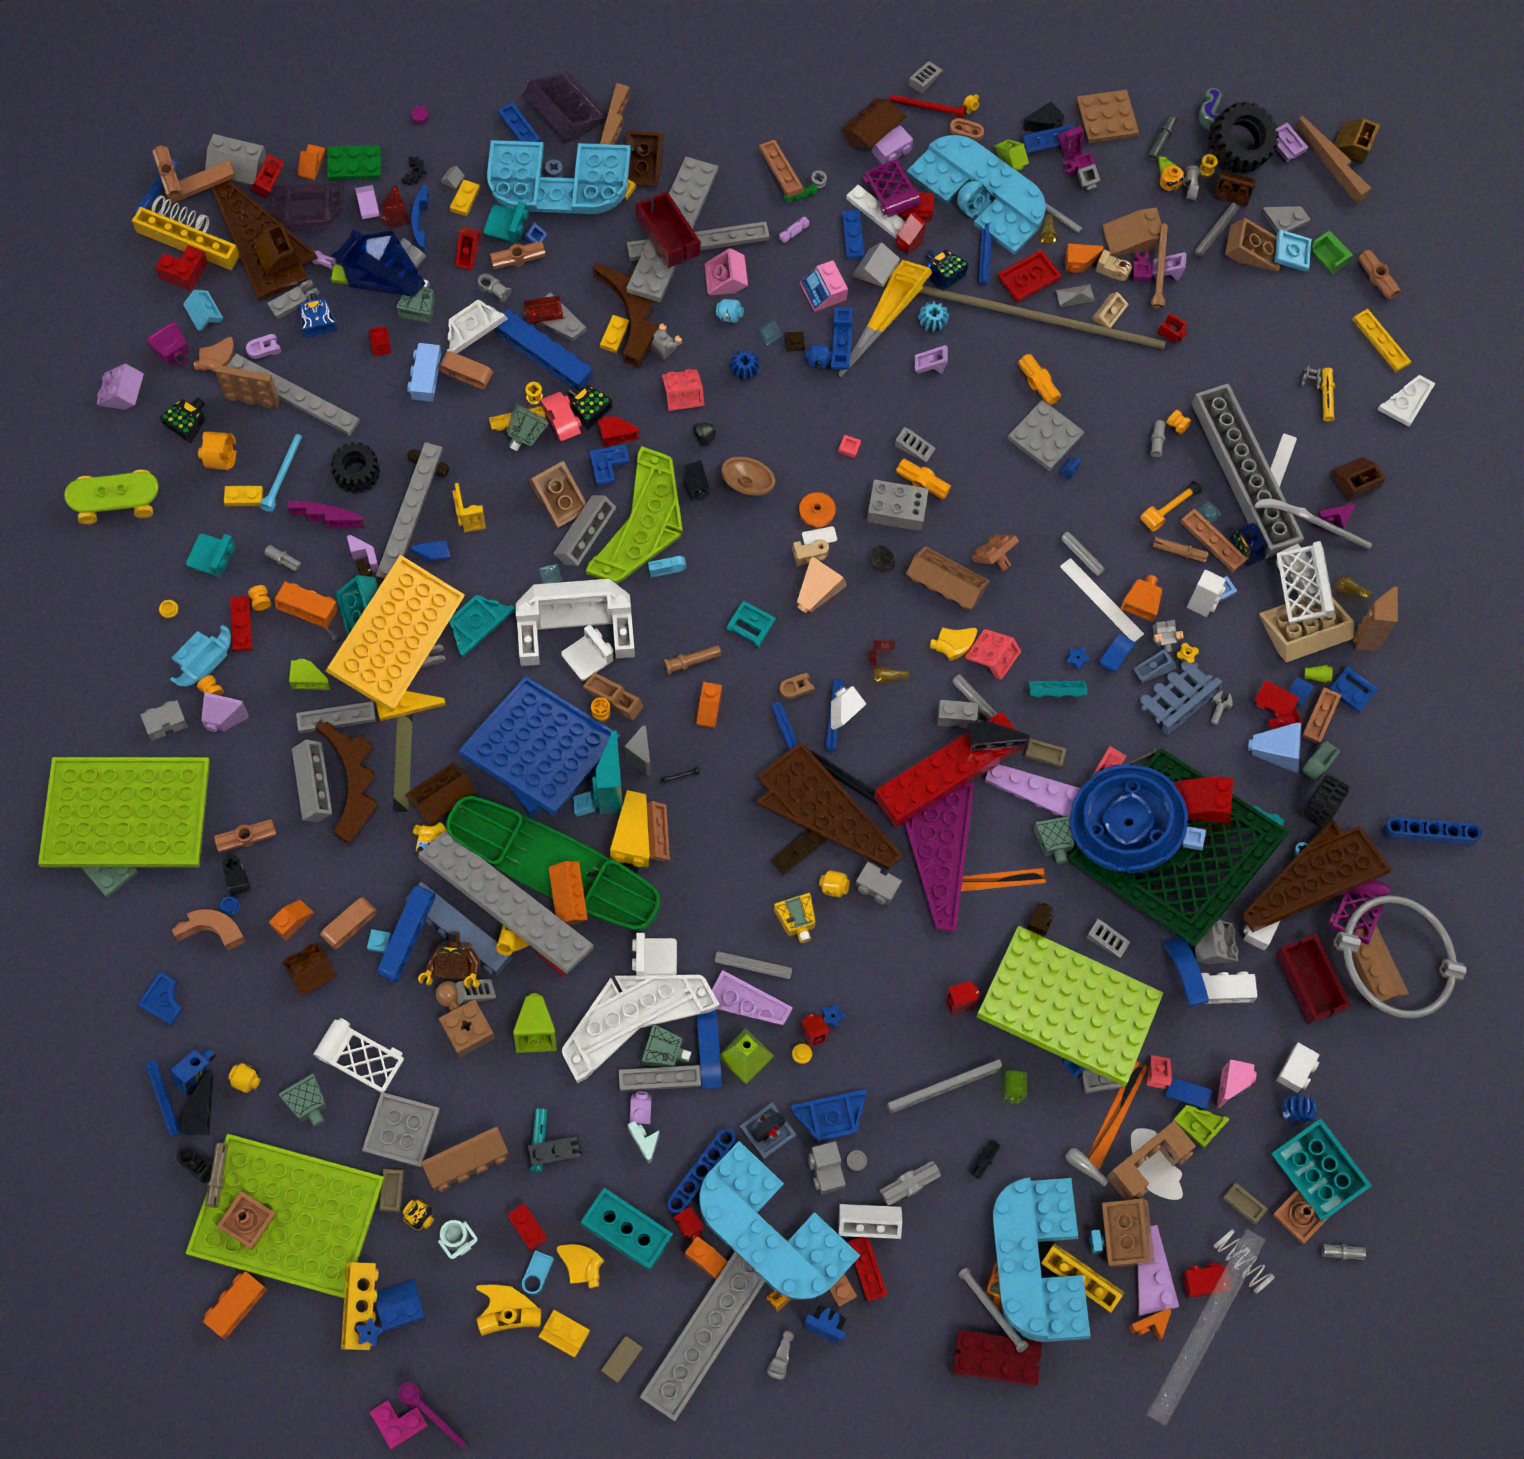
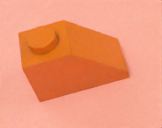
M1068 243L1065 271L1083 273L1100 259L1104 246Z
M703 682L696 725L715 728L722 696V685Z
M299 899L283 907L269 921V924L277 934L287 941L314 914V911Z
M698 1236L685 1252V1257L715 1280H717L728 1263L713 1247Z

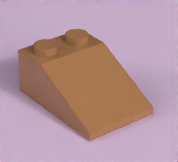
M1157 208L1138 210L1102 225L1111 256L1159 249L1161 221Z
M1245 217L1231 225L1225 252L1226 256L1238 263L1278 272L1280 269V264L1274 263L1277 236Z
M560 461L528 478L536 496L557 528L577 518L586 505L564 461Z

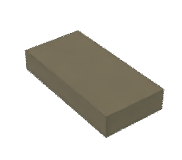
M1030 738L1024 758L1062 768L1067 749Z
M383 1169V1177L385 1178L381 1188L380 1212L401 1213L404 1170Z
M1236 1182L1222 1198L1253 1225H1256L1268 1210L1267 1207Z
M625 1336L601 1372L618 1384L643 1348Z

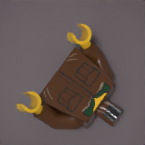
M449 932L448 941L435 948L425 967L426 973H421L418 981L422 984L424 978L428 977L426 984L429 986L433 983L431 974H434V977L465 979L464 985L467 988H471L472 982L473 987L477 988L480 982L476 977L479 976L481 961L472 949L471 943L460 942V932Z

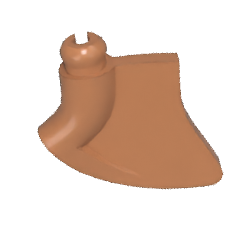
M228 337L213 346L200 348L199 361L193 362L194 369L196 371L212 370L215 372L217 365L227 367L233 355V338Z

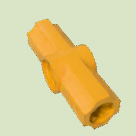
M1026 354L1018 361L1019 367L1027 376L1030 387L1034 391L1037 390L1047 404L1052 405L1061 398V394L1051 382L1049 372L1045 368H1041L1031 354Z
M905 458L896 469V473L911 481L913 486L928 488L929 493L942 500L945 499L951 489V485L937 478L932 470L927 467L920 468Z

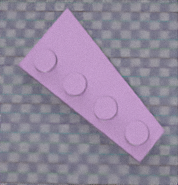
M723 970L712 988V992L720 1004V1007L717 1008L718 1010L784 1026L793 1007Z
M1157 1225L1151 1226L1155 1264L1138 1265L1137 1268L1138 1317L1161 1312L1168 1308L1175 1309L1179 1307Z

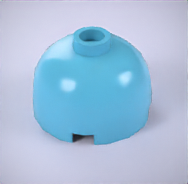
M980 181L966 183L960 189L957 197V203L961 211L971 218H974L973 216L976 214L980 216L991 203L989 198L990 194L992 195V190Z

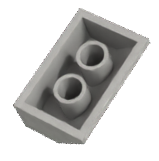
M213 134L207 148L205 170L230 160L236 175L230 181L252 186L267 158L264 146Z

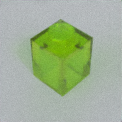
M1006 1071L1004 1075V1099H1009L1011 1103H1020L1021 1100L1026 1098L1027 1072Z

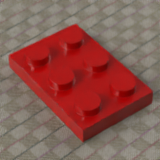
M1042 250L999 272L997 278L1016 303L1061 280L1062 277Z

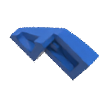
M447 541L428 542L411 546L410 552L413 554L415 552L421 556L425 563L429 560L449 561L451 557Z

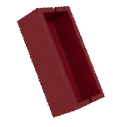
M668 191L653 196V212H651L650 198L635 203L636 219L668 268L683 263V259L688 261L700 256L701 241Z
M1317 934L1303 938L1298 943L1295 941L1282 946L1275 953L1309 1026L1325 1020L1327 1017L1330 1018L1341 1014L1351 1006Z
M958 1330L954 1352L959 1353L960 1351V1354H955L953 1357L951 1376L1035 1388L1038 1386L1040 1366H1037V1364L1041 1361L1042 1342L1023 1340L1028 1343V1347L1019 1353L1016 1350L1017 1346L1009 1337Z

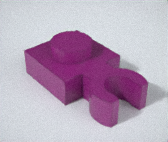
M1091 151L1074 156L1075 161H1065L1063 163L1064 169L1070 167V169L1066 170L1067 176H1071L1075 171L1095 164L1096 166Z
M1136 251L1135 261L1132 265L1133 280L1151 281L1152 268L1151 262H1147L1149 257L1148 251L1145 252L1144 257L1139 256V251Z

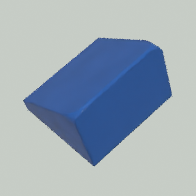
M532 223L528 226L521 239L529 244L539 241L543 242L547 233L537 224Z
M1081 458L1067 459L1058 473L1067 479H1071L1079 468Z
M1297 677L1289 692L1298 696L1297 704L1303 706L1314 686Z

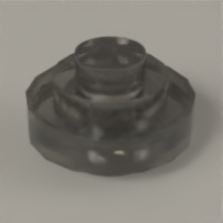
M883 545L875 547L871 554L874 567L882 572H889L894 569L895 558L892 551Z

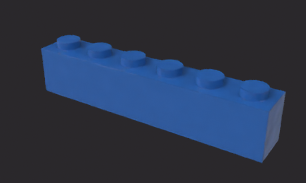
M509 310L504 313L508 320L495 328V334L570 387L576 386L581 391L591 381L593 374L592 368L588 363L581 362L574 353L564 350L561 344L550 340L547 334L540 333L534 325L529 322L526 323L517 313H512Z

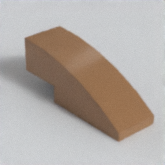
M595 672L583 686L594 697H602L608 700L610 708L632 721L644 707L640 698L626 692L622 686Z

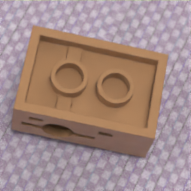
M1133 1199L1102 1203L1108 1266L1117 1268L1155 1264L1148 1201L1145 1199Z

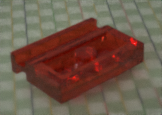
M559 295L524 300L527 323L563 318Z

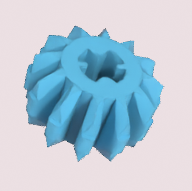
M933 301L931 305L927 302L925 307L920 309L918 319L920 320V325L925 326L926 331L932 329L934 333L935 329L941 331L943 327H946L949 313H947V307H942V303L936 305L935 301Z

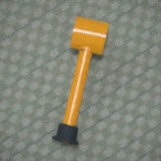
M1195 480L1191 481L1190 485L1186 488L1187 490L1160 510H1157L1154 506L1148 508L1141 515L1140 520L1152 532H1155L1165 523L1166 519L1163 517L1165 514L1188 497L1202 492L1201 485Z

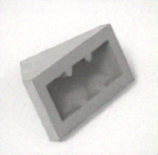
M1090 284L1055 291L1060 307L1093 302L1095 300Z

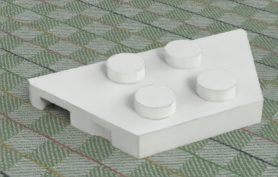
M478 299L449 319L448 340L450 341V346L447 351L459 353L508 320V318L503 313L496 311L489 305L487 306Z

